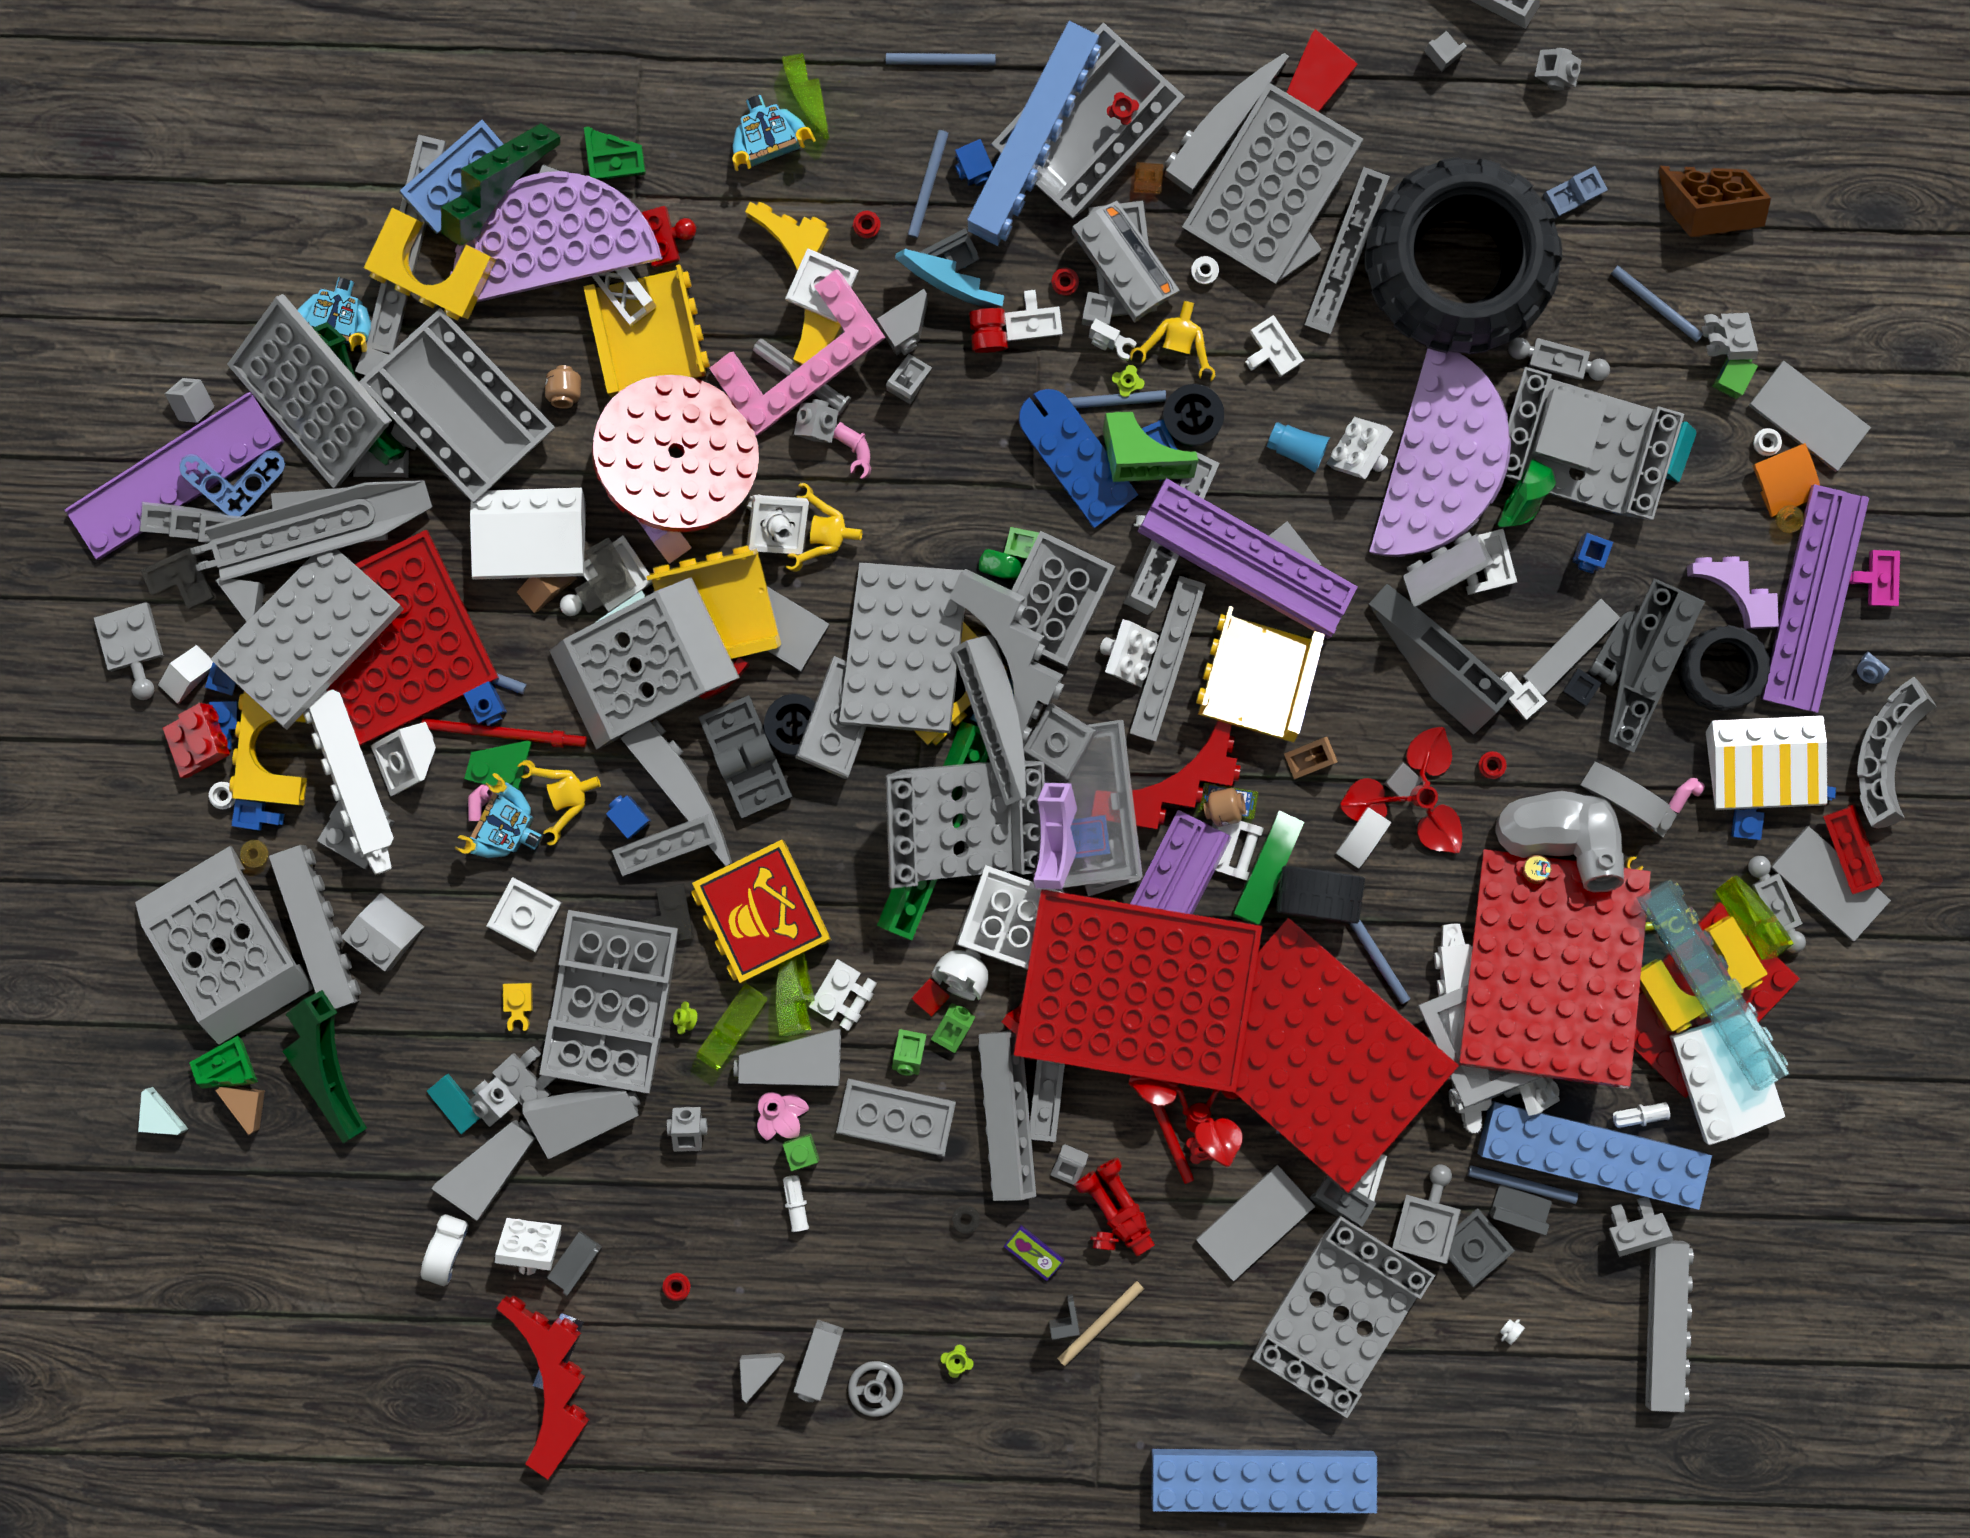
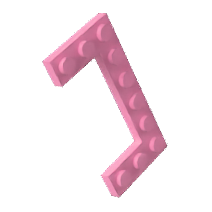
M839 270L831 272L814 287L845 332L764 395L762 394L734 352H729L709 368L738 411L752 425L755 435L763 433L886 338Z

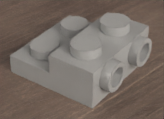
M339 800L329 816V822L317 841L360 867L367 869L369 863L366 858H361L360 852L355 853L352 848L350 837L353 836L350 826H344L340 811L344 809ZM383 809L391 829L395 821L388 818L390 813Z

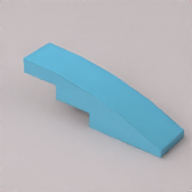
M907 249L896 253V260L915 275L943 292L984 308H1000L1003 306L1004 295L979 290L980 278L955 273L956 261Z

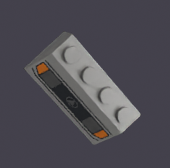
M1118 201L1095 210L1072 227V234L1134 323L1180 292Z

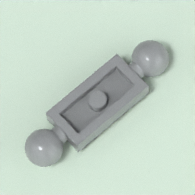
M1518 337L1512 340L1508 346L1511 357L1520 360L1528 356L1530 357L1528 366L1579 380L1583 379L1585 372H1588L1589 376L1597 381L1604 380L1610 373V366L1604 359H1595L1590 362L1588 361L1590 352L1536 338L1534 346H1530L1526 339Z
M1755 856L1749 861L1748 870L1751 875L1760 880L1752 884V887L1775 935L1785 934L1783 944L1787 951L1791 953L1801 952L1805 948L1806 939L1802 933L1795 931L1794 928L1801 925L1802 921L1779 873L1770 876L1771 864L1769 860L1764 856Z

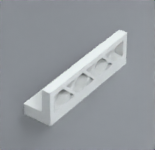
M628 268L615 270L617 274L606 272L593 275L594 280L630 326L657 307ZM599 276L606 277L605 283L601 280ZM610 278H618L624 281L623 293H614L609 290ZM628 288L634 295L627 294ZM616 298H622L621 304ZM626 299L638 300L643 308L630 317L625 311Z

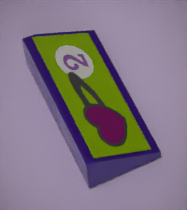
M1022 1225L1017 1228L1004 1245L1007 1250L1046 1281L1064 1262L1063 1257Z

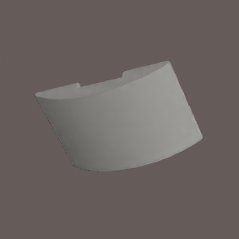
M568 910L559 959L560 968L551 1019L548 1022L539 1075L650 1093L668 1005L678 928Z

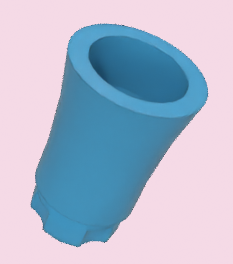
M1276 422L1268 440L1267 448L1276 450V453L1288 457L1316 473L1330 437L1313 434Z

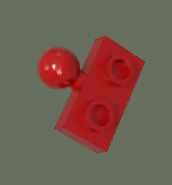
M666 206L641 212L655 235L662 260L651 262L652 266L658 267L679 261L680 257L675 238L678 237L681 240L692 239L696 234L695 223L691 219L682 218L677 221L675 227H672Z

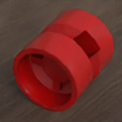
M986 308L969 312L970 326L975 331L971 336L973 352L991 353L1008 349L1006 332L1002 331V327L1006 325L1004 309Z

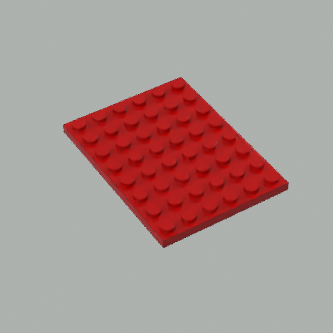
M1484 849L1459 1065L1629 1089L1651 871L1624 868V883L1621 887L1608 892H1591L1583 886L1577 861L1547 858L1552 870L1549 878L1544 883L1533 884L1526 880L1523 875V867L1529 857L1522 858L1509 852Z
M1041 889L1014 1055L1236 1093L1262 926Z
M1288 918L1258 952L1236 1094L1349 1193L1459 1065Z

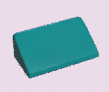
M1684 421L1681 424L1666 479L1674 482H1679L1696 437V430L1688 422Z
M446 1074L427 1090V1093L460 1134L464 1133L481 1119L473 1112L472 1106L468 1103L469 1098L449 1074Z

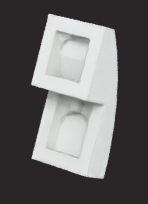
M1367 807L1336 854L1359 869L1391 822Z

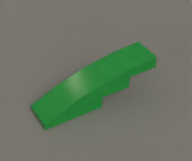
M1281 811L1277 813L1256 863L1247 879L1233 913L1234 916L1253 925L1260 924L1281 878L1282 867L1286 866L1303 827V821Z

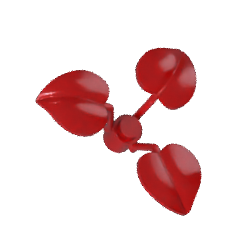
M1444 727L1425 730L1417 735L1408 746L1406 753L1407 763L1414 769H1420L1419 775L1423 782V785L1413 788L1410 796L1384 797L1385 791L1381 783L1374 779L1363 778L1351 785L1340 802L1342 811L1349 818L1358 822L1367 807L1385 818L1387 807L1384 802L1411 801L1417 807L1426 808L1428 816L1423 817L1417 827L1418 838L1424 846L1436 851L1459 853L1461 850L1462 827L1460 819L1455 810L1450 806L1440 804L1434 808L1438 801V793L1433 787H1430V782L1425 776V772L1432 776L1440 775L1450 767L1452 749Z
M1134 1075L1130 1078L1128 1084L1137 1091L1143 1100L1154 1106L1164 1107L1170 1105L1175 1100L1177 1093L1183 1106V1114L1187 1115L1186 1127L1189 1131L1195 1133V1139L1199 1147L1219 1164L1227 1168L1231 1166L1234 1157L1241 1147L1242 1132L1237 1124L1231 1120L1221 1118L1214 1122L1210 1118V1108L1220 1091L1229 1099L1239 1098L1236 1093L1214 1089L1206 1104L1196 1103L1188 1108L1182 1089L1177 1087L1179 1083Z

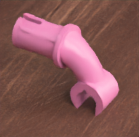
M840 422L834 430L833 438L852 448L851 451L853 453L856 452L857 460L851 465V473H855L857 467L862 465L864 473L860 478H867L871 473V466L869 464L870 450L865 434L862 433L860 435Z

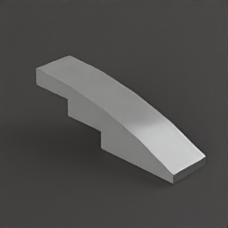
M142 502L139 529L143 532L166 533L170 537L198 539V542L210 543L204 528L245 516H230L224 512Z

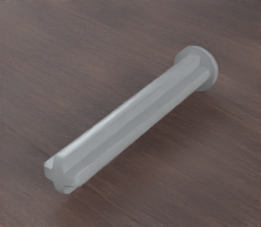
M759 339L753 347L756 354L787 376L800 367V365L763 339ZM827 384L813 393L821 400L828 402L834 409L839 410L838 416L844 411L851 400V397L847 396L845 398Z

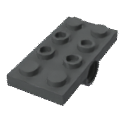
M749 695L698 717L741 818L793 797Z

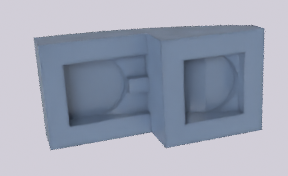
M1594 166L1546 191L1542 196L1547 201L1556 219L1603 194L1608 189Z

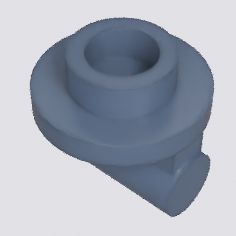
M1869 652L1863 655L1857 667L1859 677L1872 684L1881 682L1890 670Z

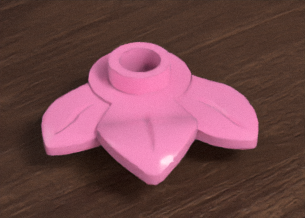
M768 1092L762 1095L758 1101L760 1117L757 1122V1128L759 1133L766 1140L771 1139L776 1132L785 1138H797L800 1133V1124L797 1117L807 1112L809 1106L802 1098L794 1094L781 1096L775 1092ZM770 1103L777 1104L776 1109L773 1111L767 1110V1106Z

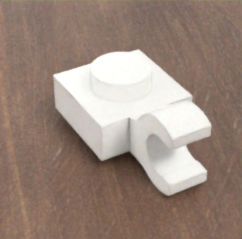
M1506 672L1500 678L1515 691L1508 701L1524 720H1527L1547 702L1530 681H1526L1522 685L1512 672Z

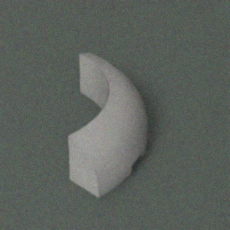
M1915 677L1905 682L1889 696L1888 702L1879 714L1873 717L1861 745L1857 772L1860 782V799L1864 812L1874 828L1887 827L1905 819L1895 791V768L1898 755L1913 727L1927 713L1937 707L1925 688Z

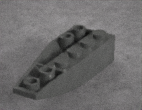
M1653 578L1629 631L1608 738L1609 742L1635 752L1705 601Z
M1388 584L1368 604L1430 696L1473 735L1515 693L1514 690L1470 651Z

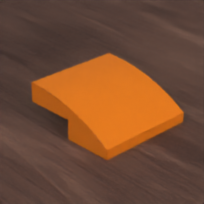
M1806 443L1752 465L1763 490L1760 493L1771 517L1808 502L1811 485L1820 486Z

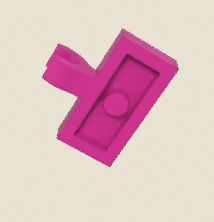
M1871 550L1869 551V572L1853 571L1851 573L1849 584H1868V606H1899L1900 551Z

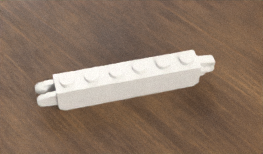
M325 690L303 715L307 724L312 723L315 733L311 734L317 750L322 749L325 759L321 760L326 776L330 774L332 776L334 785H331V791L335 801L340 800L344 810L340 811L344 826H350L353 836L350 837L352 848L355 853L360 852L361 858H366L374 874L377 875L391 870L388 849L392 843L393 835L339 692Z
M1460 924L1442 925L1441 946H1437L1438 952L1434 953L1435 968L1440 969L1441 980H1437L1439 997L1468 985L1472 946L1465 944ZM1466 1002L1440 1012L1441 1022L1446 1024L1447 1035L1458 1060H1460ZM1462 1066L1472 1089L1489 1082L1488 1069ZM1452 1083L1453 1090H1449L1450 1106L1455 1107V1111L1461 1113L1465 1130L1471 1133L1478 1132L1482 1128L1481 1111L1487 1110L1491 1106V1099L1464 1108L1460 1095L1454 1083Z

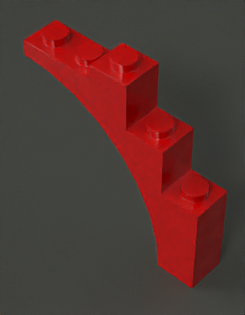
M1217 720L1207 743L1183 769L1158 784L1139 790H1132L1136 826L1158 829V824L1163 825L1166 808H1161L1162 803L1195 808L1196 803H1201L1203 787L1199 786V781L1229 787L1233 785V781L1238 782L1241 766L1236 765V758L1226 757L1227 752L1232 753L1234 736H1230L1232 724ZM1096 791L1091 817L1106 815L1107 821L1122 823L1120 809L1113 810L1111 793L1117 792Z
M506 1296L496 1309L511 1320L527 1339L537 1359L543 1379L545 1400L543 1422L536 1445L525 1464L546 1479H549L589 1421L585 1417L586 1412L574 1404L572 1406L567 1404L585 1377L581 1374L582 1369L571 1361H568V1363L563 1361L581 1332L577 1331L578 1326L567 1318L563 1320L558 1318L551 1326L548 1324V1318L537 1311L533 1314L525 1308L526 1304L521 1299L515 1296L511 1298Z

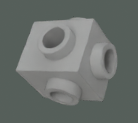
M1566 48L1540 50L1535 77L1547 83V87L1553 90H1564V87H1576L1582 60L1572 55V51Z
M813 399L812 403H801L797 414L794 435L814 442L832 443L839 410L828 407V402Z
M497 1077L489 1084L486 1080L472 1090L475 1096L468 1101L472 1106L473 1112L482 1118L489 1127L518 1103L511 1094L509 1087Z
M701 1107L673 1108L672 1119L667 1120V1135L672 1136L673 1151H701L702 1135H707V1118H702Z

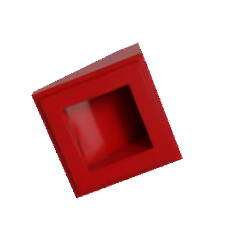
M929 978L911 999L932 1017L950 995Z

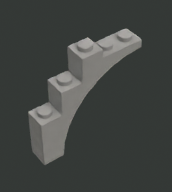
M965 569L959 574L949 598L974 614L985 624L998 641L1011 672L1014 700L1018 712L1022 740L1026 744L1032 732V729L1028 726L1032 718H1038L1043 704L1039 702L1048 705L1053 698L1058 700L1064 688V684L1060 683L1063 675L1034 661V659L1039 661L1045 646L1041 643L1045 636L1015 622V620L1020 622L1026 606L1022 604L1026 597Z

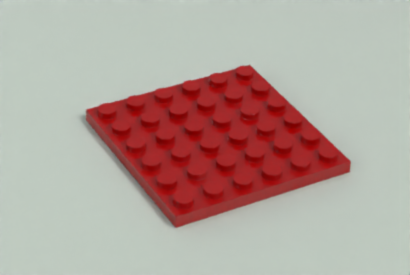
M424 530L355 564L404 609L326 689L327 691L334 690L340 693L359 746L464 696V693L488 681L493 682L499 679L428 530Z

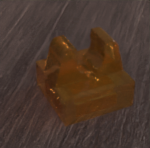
M1136 162L1134 192L1161 194L1163 164Z

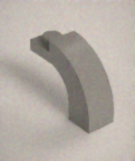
M1594 762L1581 783V786L1595 797L1606 798L1612 805L1625 811L1661 837H1664L1677 816V813L1670 808V805L1631 779L1597 762Z

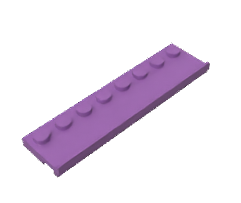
M251 392L246 393L64 510L97 560L102 559L143 532L139 529L142 502L185 506L202 495L180 473L179 463L184 456L189 454L199 456L223 478L227 479L257 460L264 452L270 451L284 442ZM197 461L194 463L186 462V473H196L199 476V479L196 480L198 484H200L206 474L210 473L207 469L204 474L201 473L197 468ZM215 478L209 479L205 484V488L208 491L221 482Z
M1167 478L1160 487L1138 529V532L1312 631L1325 634L1324 637L1327 639L1331 638L1335 633L1336 627L1358 587Z
M1815 484L1811 485L1778 623L1779 626L1769 661L1770 673L1768 675V682L1763 688L1761 700L1818 713L1868 506V497Z
M1178 810L1130 904L1193 914L1231 840V836Z

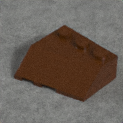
M1670 166L1659 167L1666 209L1690 237H1701L1715 233L1724 234L1729 231L1751 230L1765 226L1771 197L1746 169L1713 168L1710 173L1696 171L1695 167H1684V172L1670 171Z

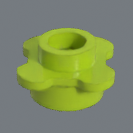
M1128 365L1126 370L1120 373L1115 372L1112 376L1113 383L1117 384L1120 390L1119 393L1123 397H1128L1130 393H1134L1136 390H1141L1144 387V380L1139 378L1136 373L1137 368L1133 365ZM1126 379H1130L1131 382L1126 383Z
M685 1001L681 1004V1008H678L673 1015V1023L677 1025L678 1034H684L685 1030L691 1031L697 1022V1011L689 1008V1003Z
M956 1345L953 1351L945 1352L941 1356V1362L946 1364L949 1375L953 1378H957L960 1373L973 1367V1360L968 1358L965 1353L966 1348L963 1345ZM959 1359L960 1362L956 1364L954 1360Z

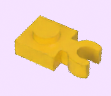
M532 983L503 984L504 1012L512 1011V1016L507 1022L509 1031L514 1030V1022L516 1020L522 1021L523 1031L529 1029L530 1022L525 1016V1011H533Z

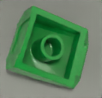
M1532 458L1522 474L1521 480L1516 484L1505 502L1498 522L1499 527L1521 525L1532 520L1538 514L1539 506L1556 484L1551 468Z

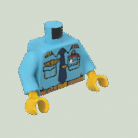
M761 95L750 97L746 100L750 114L741 117L742 124L735 131L732 146L734 168L736 171H739L738 166L740 164H747L748 169H750L751 166L797 150L800 146L805 148L803 142L806 139H812L815 142V137L811 129L806 127L798 117L787 109H779L777 104L765 107Z
M338 277L334 292L321 289L318 294H313L299 307L298 312L312 328L328 322L347 339L345 344L350 345L351 351H354V347L361 345L362 352L367 351L366 341L371 331V321L367 308L363 306V303L358 298L351 297L353 281Z
M492 774L498 780V783L495 786H490L486 783V786L493 794L471 837L458 836V838L466 841L465 847L461 849L455 847V849L461 853L467 854L470 852L485 858L506 857L510 852H517L521 843L535 850L542 835L529 829L534 819L530 815V805L521 791L509 783H505L498 774Z

